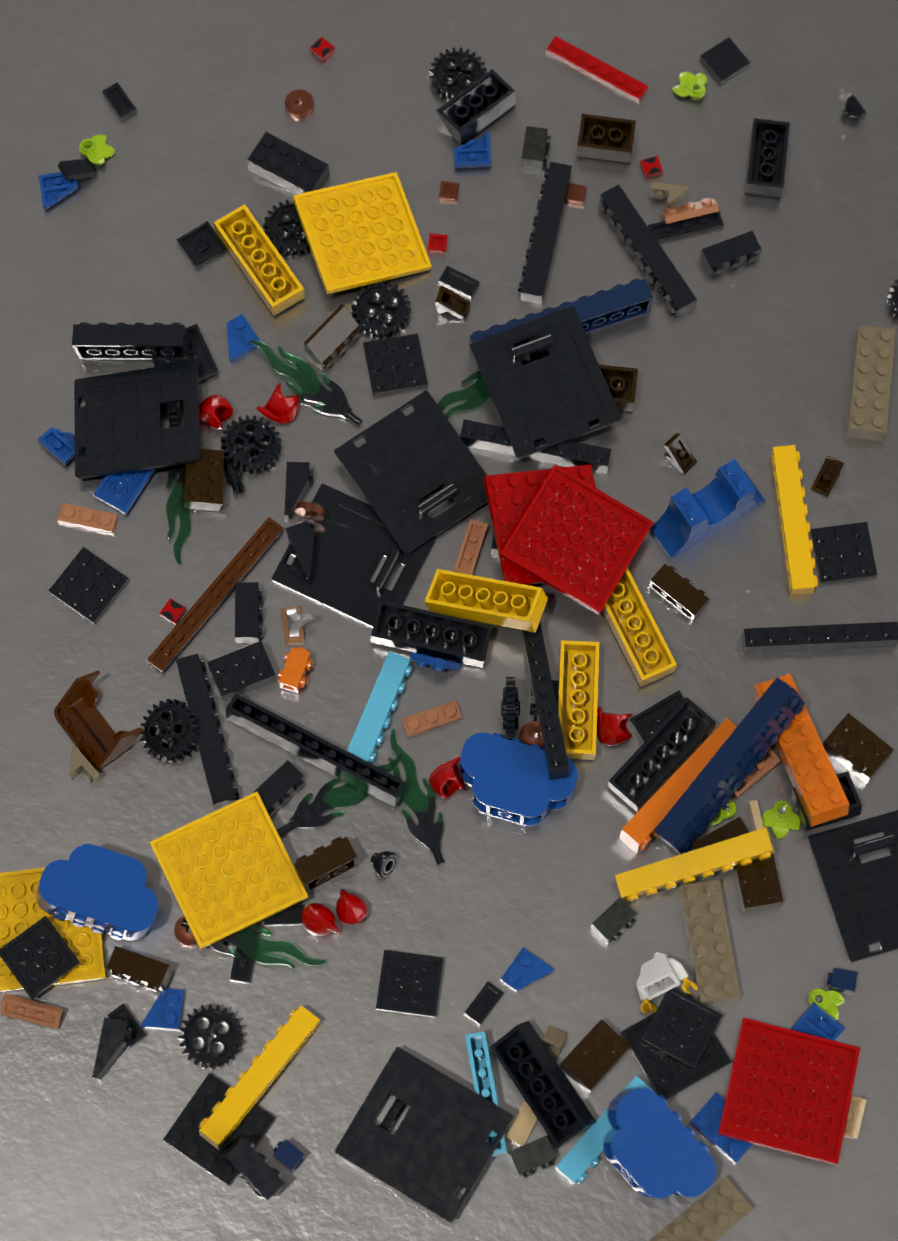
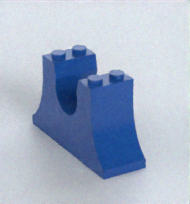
M733 459L718 468L715 478L698 492L691 494L686 487L671 496L666 511L651 526L650 531L671 560L765 504V500L746 472Z

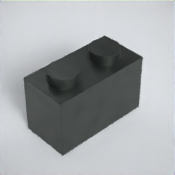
M526 126L521 167L543 170V164L548 161V152H545L546 147H550L551 136H548V129Z
M619 897L591 924V928L606 944L611 941L614 943L621 937L622 934L620 932L625 927L629 929L635 924L637 913Z
M547 1135L509 1152L518 1177L522 1175L524 1178L535 1174V1169L540 1167L543 1170L553 1166V1162L556 1161V1156Z

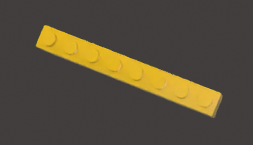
M795 445L773 447L771 459L790 595L812 594L815 587H818V579L813 574L815 559L814 557L811 558L810 551L813 550L812 540L808 538L810 523L806 522L805 515H808L807 504L803 503L805 488L801 486L800 482L803 479L802 469L798 468L800 453L796 451Z
M765 827L617 874L615 878L621 898L627 899L630 902L639 899V895L642 894L647 896L658 893L657 890L665 888V890L677 887L676 884L684 882V884L696 881L695 878L703 876V878L713 876L715 871H730L734 865H749L753 859H768L772 857L771 854L775 853L768 829Z
M302 1005L298 1010L296 1008L293 1009L288 1016L289 1021L285 1025L281 1024L275 1032L277 1034L276 1037L266 1042L263 1047V1053L260 1056L257 1054L250 1063L252 1066L248 1071L244 1070L237 1079L239 1082L236 1086H231L226 1091V1098L223 1102H218L213 1107V1114L209 1119L206 1117L200 1123L199 1135L218 1150L320 1025V1019Z

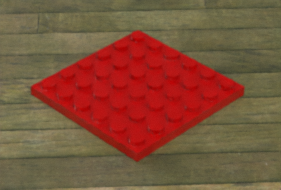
M591 464L562 467L596 488ZM552 469L486 475L483 477L498 555L502 552ZM499 557L504 581L523 585L543 583Z
M555 464L499 557L599 615L654 522Z
M743 1017L718 1135L837 1165L860 1047Z

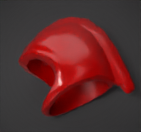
M278 383L265 406H258L257 411L277 423L287 424L293 421L298 412V394L283 396L281 384Z
M219 394L209 396L199 405L200 420L218 430L222 429L223 423L233 414L230 402Z
M598 707L597 735L600 741L607 746H615L630 739L632 734L629 732L626 723L633 714L604 713L602 708Z
M460 757L441 764L430 774L428 781L431 789L443 799L450 798L459 790H466L461 771L457 765ZM445 783H448V790L444 788Z
M340 889V897L336 902L335 908L341 922L356 924L364 918L367 905L359 895L348 893L345 889Z
M312 903L303 910L302 923L308 932L316 936H325L332 932L338 935L341 934L335 925V915L328 907L321 903Z

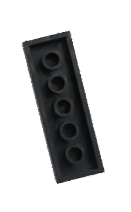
M81 322L73 324L72 347L79 359L190 360L191 338L185 325L181 323H172L171 325L153 323V325H146L140 322L135 324L122 322L116 324L104 322L89 324Z
M379 600L370 642L483 668L492 625Z
M686 697L608 781V787L638 812L715 729L716 722Z
M529 1021L518 1024L490 1046L557 1149L570 1143L596 1123V1120Z

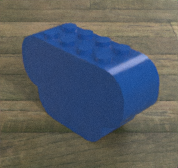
M476 733L470 736L464 743L461 752L460 771L464 781L472 786V800L480 812L520 825L534 826L545 819L549 809H562L572 800L578 773L574 762L568 757L569 777L549 780L544 751L540 746L522 744L521 740L514 738L511 740L505 739L503 735L498 733Z
M93 844L78 846L71 853L69 860H56L48 864L43 870L36 894L40 908L44 912L53 915L54 919L59 921L68 920L73 925L81 928L84 926L92 928L91 930L98 934L103 932L111 934L110 937L116 940H122V938L138 940L143 938L149 932L158 910L156 895L151 889L145 887L147 874L143 864L135 858Z
M628 1088L621 1091L610 1102L607 1110L608 1121L612 1127L603 1141V1150L607 1159L633 1189L642 1196L662 1199L672 1194L696 1197L704 1193L713 1184L717 1173L715 1161L708 1153V1147L702 1141L698 1142L694 1137L696 1135L689 1126L685 1127L681 1123V1116L676 1111H671L667 1107L668 1102L663 1096H658L648 1088Z

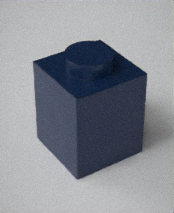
M833 968L831 973L827 974L826 984L829 985V990L852 995L855 992L858 972Z
M287 1139L284 1142L280 1141L273 1149L275 1151L273 1154L274 1158L292 1173L306 1158L305 1154Z

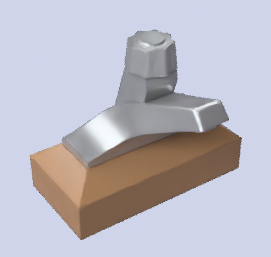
M299 605L280 608L285 645L305 644L302 625L313 620L314 614H300Z

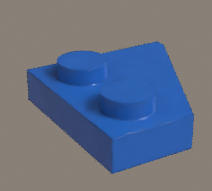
M489 132L484 133L482 137L476 140L472 139L465 145L454 148L455 169L491 167Z
M61 172L39 175L44 210L49 209L78 190L77 179L65 180Z
M243 314L226 323L229 360L231 363L262 346L261 341Z
M51 427L38 438V443L64 466L75 458V436L73 433L62 432Z
M411 652L410 660L417 661L416 665L427 667V665H432L433 670L442 672L444 668L461 670L462 663L415 652Z
M523 947L500 981L518 992L525 988V986L553 973L554 968Z
M166 988L165 992L162 991L141 1023V1027L179 1031L181 1027L184 990Z
M815 1002L807 1008L790 1028V1030L833 1041L845 1029L841 1023Z

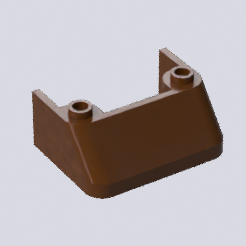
M99 671L76 678L54 709V716L58 723L95 769L105 766L129 749L143 731V728L139 727L129 732L121 730L115 734L94 705L98 701V693L92 684L99 676Z

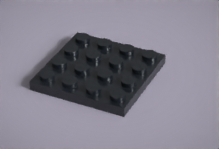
M655 1013L621 1031L625 1041L631 1045L630 1050L658 1096L661 1095L666 1100L731 1063L715 1033H713L695 1069L641 1040Z
M209 1072L165 1135L163 1141L230 1186L238 1174L219 1153L236 1137L248 1138L257 1147L276 1118L255 1104L218 1150L199 1135V1130L201 1129L199 1125L204 1118L207 1117L209 1119L213 1114V1107L218 1102H223L226 1098L225 1093L230 1086Z

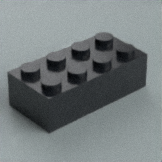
M754 118L751 129L745 185L746 194L781 198L784 187L790 122Z
M268 132L264 133L247 159L248 170L295 195L319 190L329 176V164Z

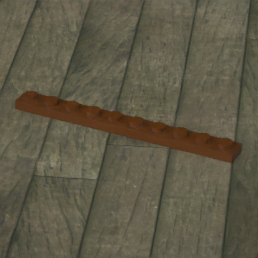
M268 517L149 656L147 661L163 673L234 590L235 583L240 582L284 531V528Z

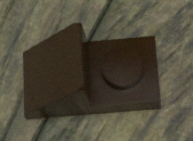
M440 286L435 304L439 314L449 312L462 320L467 316L470 301L444 286Z
M674 434L664 444L667 450L664 456L683 474L697 463L696 458L681 434Z
M827 455L811 489L828 497L845 463Z

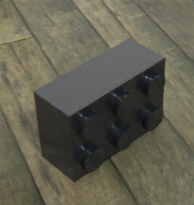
M262 641L207 662L223 703L231 700L235 694L241 696L277 682L275 672Z
M848 771L837 774V778L849 802L848 815L812 827L795 788H792L791 798L804 831L861 814L862 804Z
M236 1137L219 1155L260 1199L268 1201L285 1184L282 1181L283 1175L276 1168H270L268 1165L270 1161L262 1153L254 1150L256 1146L250 1139Z

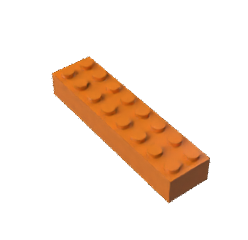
M791 673L778 677L794 688L801 697ZM775 679L754 685L756 703ZM804 704L802 711L792 719L790 726L779 735L775 746L812 827L848 815L849 802Z
M728 718L722 722L621 829L619 838L636 854L640 850L645 851L651 844L650 841L653 836L658 837L654 832L655 828L737 728Z

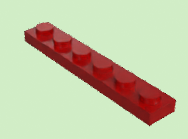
M557 36L553 38L546 49L547 54L638 103L648 90V85Z

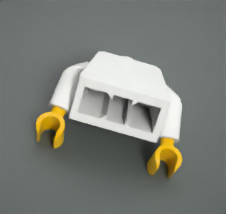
M657 952L653 955V959L641 966L640 975L636 981V988L640 1000H643L641 1005L643 1013L650 1014L649 1009L651 1012H656V1005L650 1003L649 1000L681 985V981H683L682 989L688 994H691L688 990L690 985L693 989H698L695 983L688 980L689 976L686 970L675 958H669L667 954Z

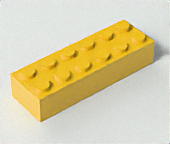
M245 204L213 222L216 234L273 316L305 298L303 286Z
M627 567L602 611L640 687H643L676 672L677 664Z
M437 569L424 602L431 612L536 633L548 598L540 587Z
M561 640L558 714L566 754L569 759L595 760L600 642Z

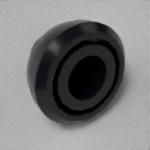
M852 94L847 98L845 109L842 110L848 119L851 117L861 118L867 113Z
M383 851L379 854L374 853L370 862L373 864L376 874L381 878H385L394 871L397 857L393 852Z

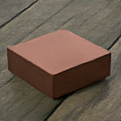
M441 181L439 200L457 202L459 183Z
M569 183L565 202L583 205L587 186Z

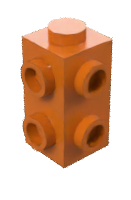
M292 647L291 651L285 655L284 663L286 665L284 670H280L277 680L279 681L280 688L299 693L300 688L305 686L307 677L304 676L307 670L310 671L313 660L307 649Z

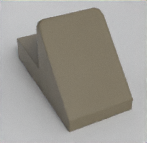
M651 182L649 197L656 199L667 198V207L675 206L686 198L688 186Z
M74 746L70 762V778L73 779L82 772L89 782L93 780L97 784L102 780L100 774L79 749Z
M549 1025L543 1038V1043L557 1062L568 1033Z

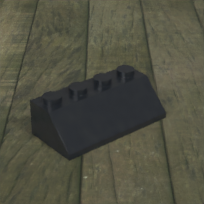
M491 69L437 109V113L449 133L462 145L516 105V92Z

